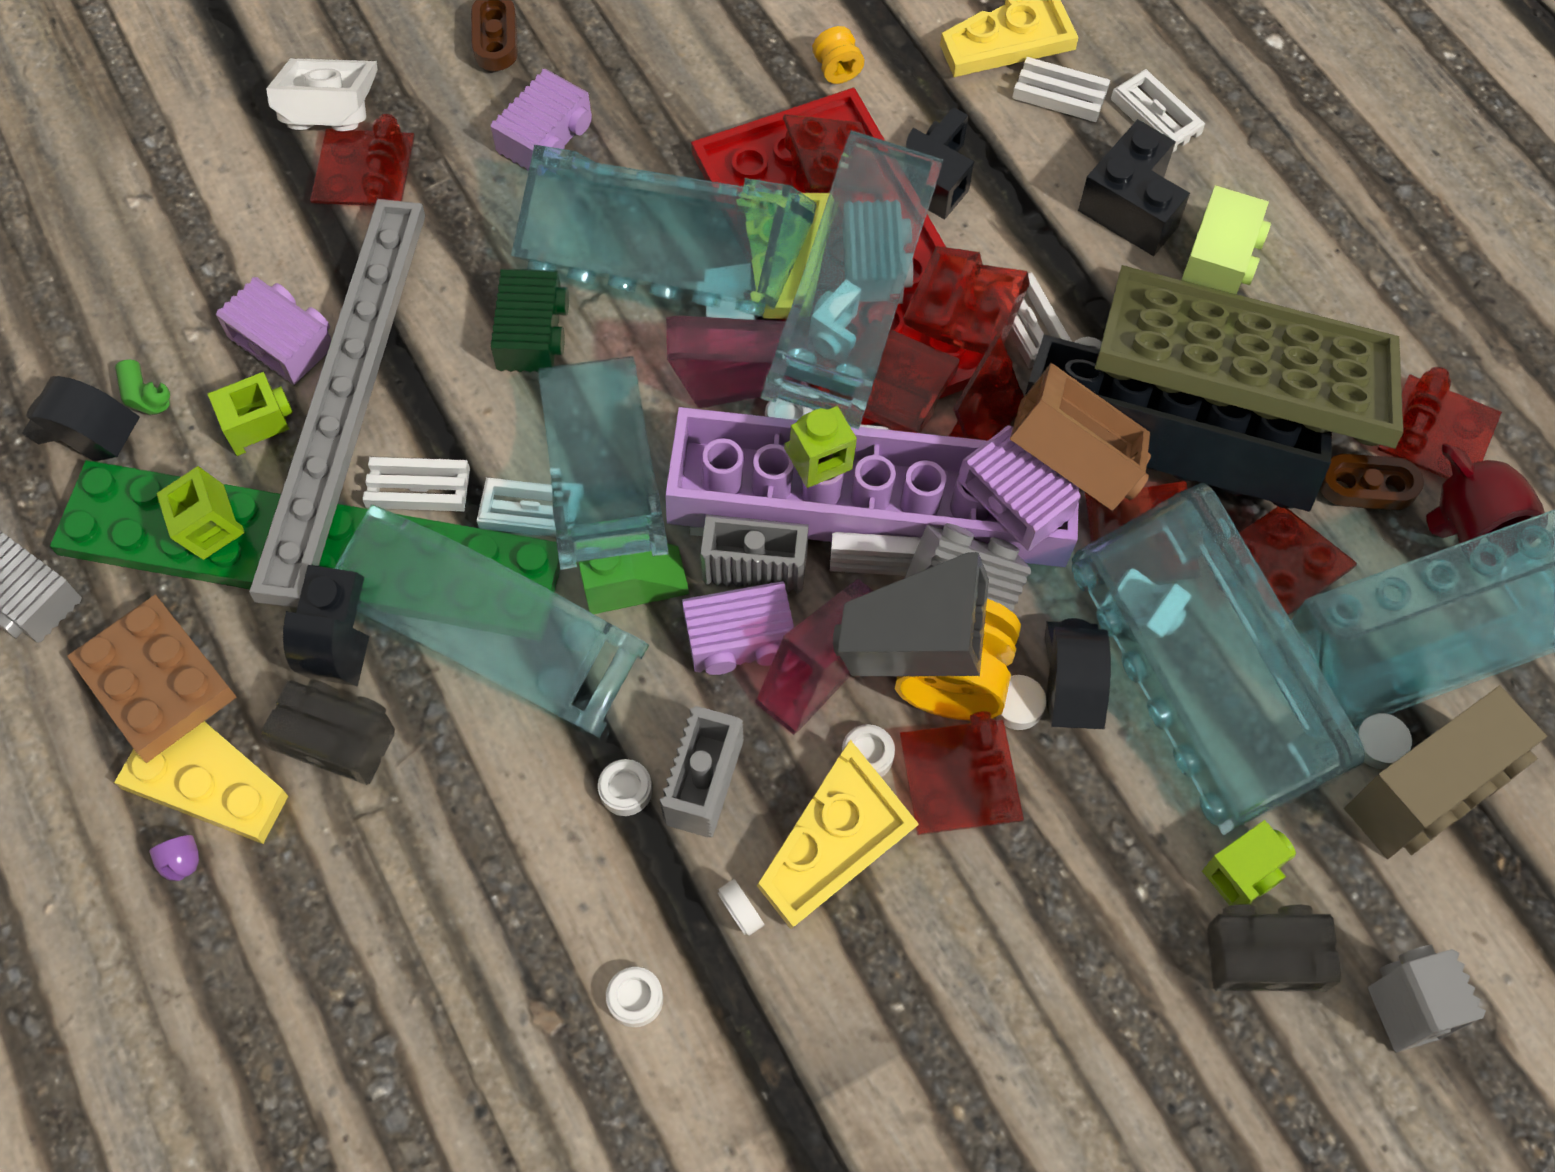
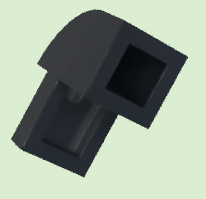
M954 107L942 121H934L926 134L915 128L910 131L906 141L903 172L922 206L944 220L968 193L974 165L973 160L958 153L964 145L968 115Z
M53 376L50 377L40 396L29 407L26 416L30 421L22 434L38 445L62 440L92 461H100L118 457L140 416L93 386L75 379Z
M313 565L307 566L296 613L286 611L283 625L284 653L288 665L294 672L310 679L358 686L370 637L353 628L364 576L353 571Z
M1068 618L1062 622L1046 621L1044 640L1050 662L1046 704L1051 727L1105 729L1111 678V653L1108 630L1099 629L1098 624L1089 623L1078 618Z

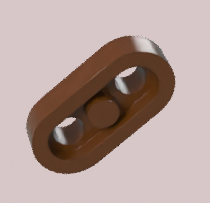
M476 0L471 9L472 48L475 61L485 70L501 71L507 69L516 61L518 56L517 18L514 3L512 0Z
M1340 454L1331 458V464L1320 487V491L1328 501L1339 506L1402 510L1412 505L1421 493L1424 479L1419 468L1403 458ZM1337 481L1346 483L1349 488L1341 486ZM1386 485L1394 486L1398 492L1389 490Z

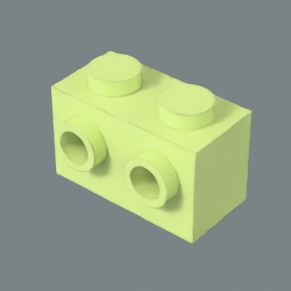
M1215 185L1181 280L1237 294L1241 283L1250 285L1260 260L1258 257L1251 256L1253 249L1262 250L1271 226V222L1263 220L1269 201Z

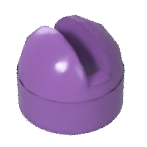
M193 835L181 836L165 841L149 851L155 869L160 876L167 880H182L194 873L199 863V851Z

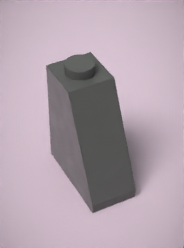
M967 552L844 603L842 624H836L834 628L833 647L836 656L841 657L851 676H980L989 578L979 552Z

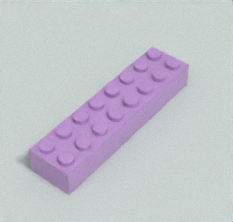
M678 408L665 495L667 524L704 528L706 514L808 524V539L832 542V533L835 532L922 537L927 525L943 530L945 524L950 523L974 534L973 539L989 544L990 539L995 537L1015 545L1020 549L1018 555L1026 563L1066 567L1077 543L1079 502L1069 521L1058 527L1053 533H1050L1046 539L1035 545L1031 551H1027L957 480L962 460L987 442V440L850 426L857 438L853 469L806 488L784 449V443L790 441L791 425L796 423L797 420ZM833 454L819 459L818 464L834 458Z

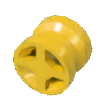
M835 26L823 31L812 45V52L817 61L822 64L821 70L826 80L830 83L841 84L855 78L864 67L865 59L860 49L855 46V39L850 29L844 26Z

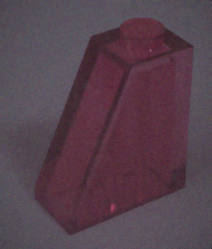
M694 316L666 317L667 360L698 409L809 388L808 369L815 367L813 347L809 339H802L794 322Z
M856 579L783 636L755 701L759 707L793 735L801 730L851 676L841 657L836 656L834 652L833 632L836 624H842L844 603L873 592L871 588L859 579Z

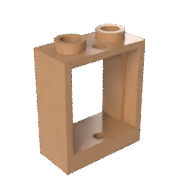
M1050 363L1021 400L1010 440L1113 511L1125 497L1128 500L1134 499L1149 478V475L1146 473V467L1151 458V454L1148 453L1150 432L1057 366Z

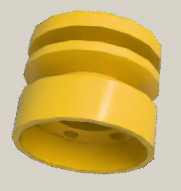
M987 598L980 676H897L896 692L912 706L946 718L978 721L992 719L1001 715L1005 707L1011 677L1007 666L1013 663L1016 653L1015 645L1021 628V623L1016 614L1004 605Z

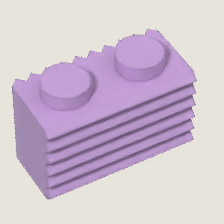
M542 69L541 75L537 74L536 79L531 81L530 86H526L524 92H520L519 97H515L514 102L509 103L508 109H504L502 115H498L497 120L492 121L491 131L496 151L499 155L503 154L506 159L510 158L513 163L517 162L520 167L524 166L527 171L531 170L534 175L539 174L548 163L551 165L555 164L561 158L565 145L575 134L582 135L588 129L592 119L589 94L551 71Z
M252 277L251 282L245 284L243 290H238L237 296H232L230 302H225L223 308L218 309L216 313L220 324L231 341H234L238 346H241L245 351L255 356L258 361L261 360L264 365H268L271 370H274L292 385H295L327 354L331 343L328 333L330 325L322 314L312 307L304 311L296 305L294 297L282 285L275 283L270 287L257 277Z
M1007 426L962 460L957 480L1027 551H1031L1035 545L1046 539L1050 533H1053L1058 527L1069 521L1081 496L1076 485L1011 441L1010 436L1013 426Z
M784 581L682 599L684 620L695 672L700 673L706 670V673L710 675H721L733 671L737 665L745 662L752 663L755 660L759 665H775L783 662L788 656L796 652V633Z

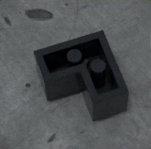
M1137 119L1087 176L1078 211L1154 257L1179 227L1190 196L1188 191L1164 178L1176 141Z

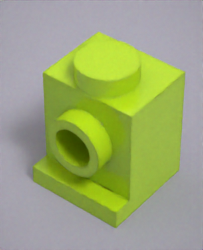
M264 372L207 393L221 429L236 456L246 453L244 447L290 430L285 416L293 413L282 386L272 389Z
M838 406L831 409L820 408L803 415L796 423L791 425L790 441L784 443V449L806 488H809L853 469L857 438ZM833 454L834 458L818 464L819 459Z
M199 466L157 493L170 538L203 560L245 533L243 526L235 520L224 484Z
M1263 820L1214 855L1202 872L1236 915H1238L1258 896H1263L1286 878L1281 868L1296 856V851L1291 841L1282 832L1273 830L1266 820Z

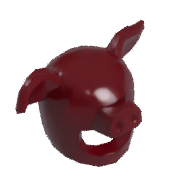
M1445 443L1442 444V453L1450 461L1452 475L1442 484L1439 506L1426 514V522L1432 534L1441 538L1457 534L1460 553L1472 571H1486L1523 551L1540 537L1546 527V514L1533 487L1521 473L1509 464L1500 461L1484 460L1472 463L1461 449ZM1484 538L1487 548L1476 550L1480 540Z

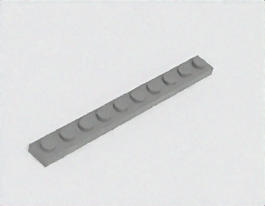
M377 199L249 591L256 603L298 607L307 566H319L424 223L425 212L421 203Z

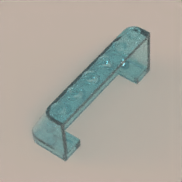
M534 145L511 256L528 262L527 269L565 270L568 271L567 278L583 283L594 284L596 277L609 279L608 286L620 290L635 292L636 286L639 284L649 286V294L677 300L678 292L692 294L691 302L700 305L720 308L721 300L736 303V311L763 316L765 308L775 309L813 224L817 203L790 185L745 178L744 186L600 164L576 151Z
M1199 483L1179 492L1075 553L1071 562L1073 563V577L1082 591L1089 592L1097 607L1096 615L1100 627L1108 630L1109 637H1114L1122 652L1121 660L1126 674L1134 683L1138 682L1148 699L1147 709L1152 721L1159 729L1166 731L1174 746L1173 756L1178 768L1186 777L1192 778L1201 795L1199 803L1205 817L1211 824L1218 825L1223 836L1335 782L1364 763L1365 753L1360 737L1218 496L1207 484Z
M1555 510L1305 599L1272 647L1271 652L1308 720L1316 728L1324 732L1340 733L1359 726L1367 717L1372 715L1394 713L1554 653Z

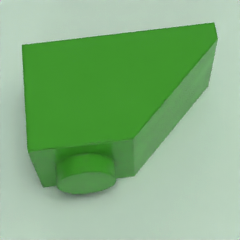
M629 534L575 544L590 615L689 595L679 546Z

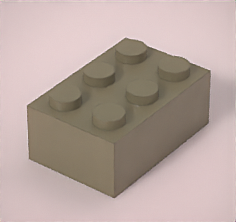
M1499 685L1380 772L1343 809L1387 859L1403 848L1412 856L1437 837L1438 834L1452 826L1479 803L1496 793L1534 763L1538 758L1531 750L1543 741L1547 735Z

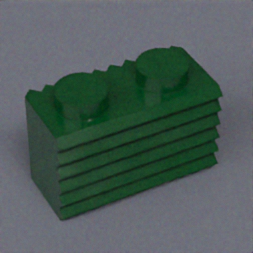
M500 269L491 340V351L497 370L501 372L504 370L510 372L526 370L529 373L532 371L551 373L554 367L555 355H563L565 345L564 327L558 326L559 315H568L569 291L568 287H561L557 270Z

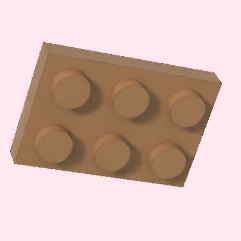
M156 594L67 655L78 673L145 763L152 760L237 698Z

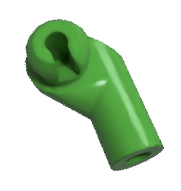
M128 359L122 360L115 365L120 397L125 406L148 415L160 414L169 407L170 391L168 387L161 382L158 388L154 387L153 382L144 384L139 362Z

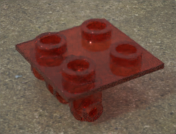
M382 114L379 119H376L373 123V131H337L326 129L310 199L311 203L375 206L377 199L402 201L414 143V133L401 132L397 119L390 114Z
M784 114L783 120L787 127L784 145L790 152L793 160L792 165L798 180L804 183L805 193H830L832 195L834 190L888 194L890 192L861 122Z
M996 334L956 402L953 411L958 421L948 436L988 441L1005 427L1009 426L1013 418L1017 416L1024 394L1020 389L1012 367L1011 358L1008 356L1001 335Z
M1432 367L1430 371L1423 373L1421 378L1409 374L1402 390L1403 433L1396 449L1379 445L1377 450L1393 457L1406 459L1421 469L1448 479L1452 475L1450 461L1442 453V444L1445 443L1461 449L1472 463L1483 461L1502 412L1450 391L1451 380L1449 372L1442 367Z
M1278 506L1208 554L1206 558L1220 570V576L1216 579V583L1224 594L1229 595L1232 592L1239 594L1245 591L1280 621L1357 566V562L1291 510Z
M981 711L970 715V724L900 732L914 819L919 824L916 827L917 835L1024 821L1004 720H993L990 712Z

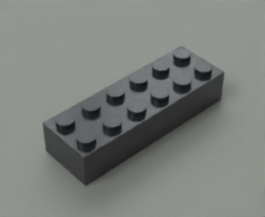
M1043 335L1025 395L1050 363H1052L1150 432L1148 453L1151 454V458L1146 468L1172 474L1182 481H1198L1220 487L1233 495L1245 494L1264 499L1281 508L1311 511L1331 464V431L1325 433L1315 432L1306 428L1301 423L1286 419H1266L1255 414L1252 410L1233 405L1217 406L1209 403L1203 397L1184 392H1165L1158 389L1154 384L1135 379H1116L1105 371L1095 369L1099 353L1098 348Z

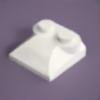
M290 58L266 88L269 107L276 111L277 119L280 122L286 123L291 129L303 130L314 125H329L337 131L354 130L358 128V123L364 121L367 117L365 98L369 93L378 70L377 61Z

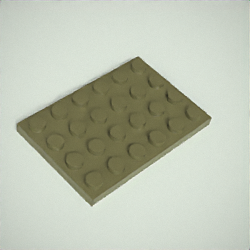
M1121 266L1095 369L1105 371L1116 379H1135L1154 384L1158 389L1165 392H1184L1203 397L1209 403L1217 406L1233 405L1252 410L1255 414L1266 419L1282 418L1301 423L1306 428L1315 432L1325 433L1331 431L1353 437L1364 445H1383L1396 449L1403 433L1399 336L1144 270Z

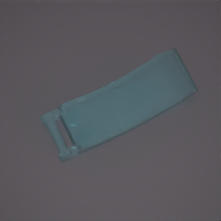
M853 130L850 131L806 267L764 385L761 399L776 403L777 399H781L812 410L820 408L831 409L838 406L849 426L859 430L915 248L935 190L943 159ZM786 375L853 398L852 400L786 380L784 377Z
M633 356L540 368L539 384L546 428L552 485V507L561 570L577 568V562L650 551L652 552V557L667 555L668 546L650 455Z
M372 504L334 568L357 572L365 577L356 614L443 656L600 738L607 725L603 720L636 658L642 659L649 647V644L640 638L619 629L510 568L433 530ZM606 641L617 647L618 650L585 711H582L571 704Z

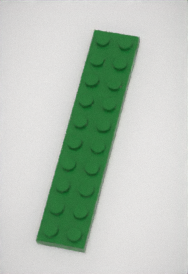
M85 460L50 547L59 556L250 590L281 494L224 484L235 520L243 526L245 533L203 560L170 538L157 497L159 491L181 476ZM337 504L319 567L353 571L365 577L357 609L542 641L566 551L564 543Z

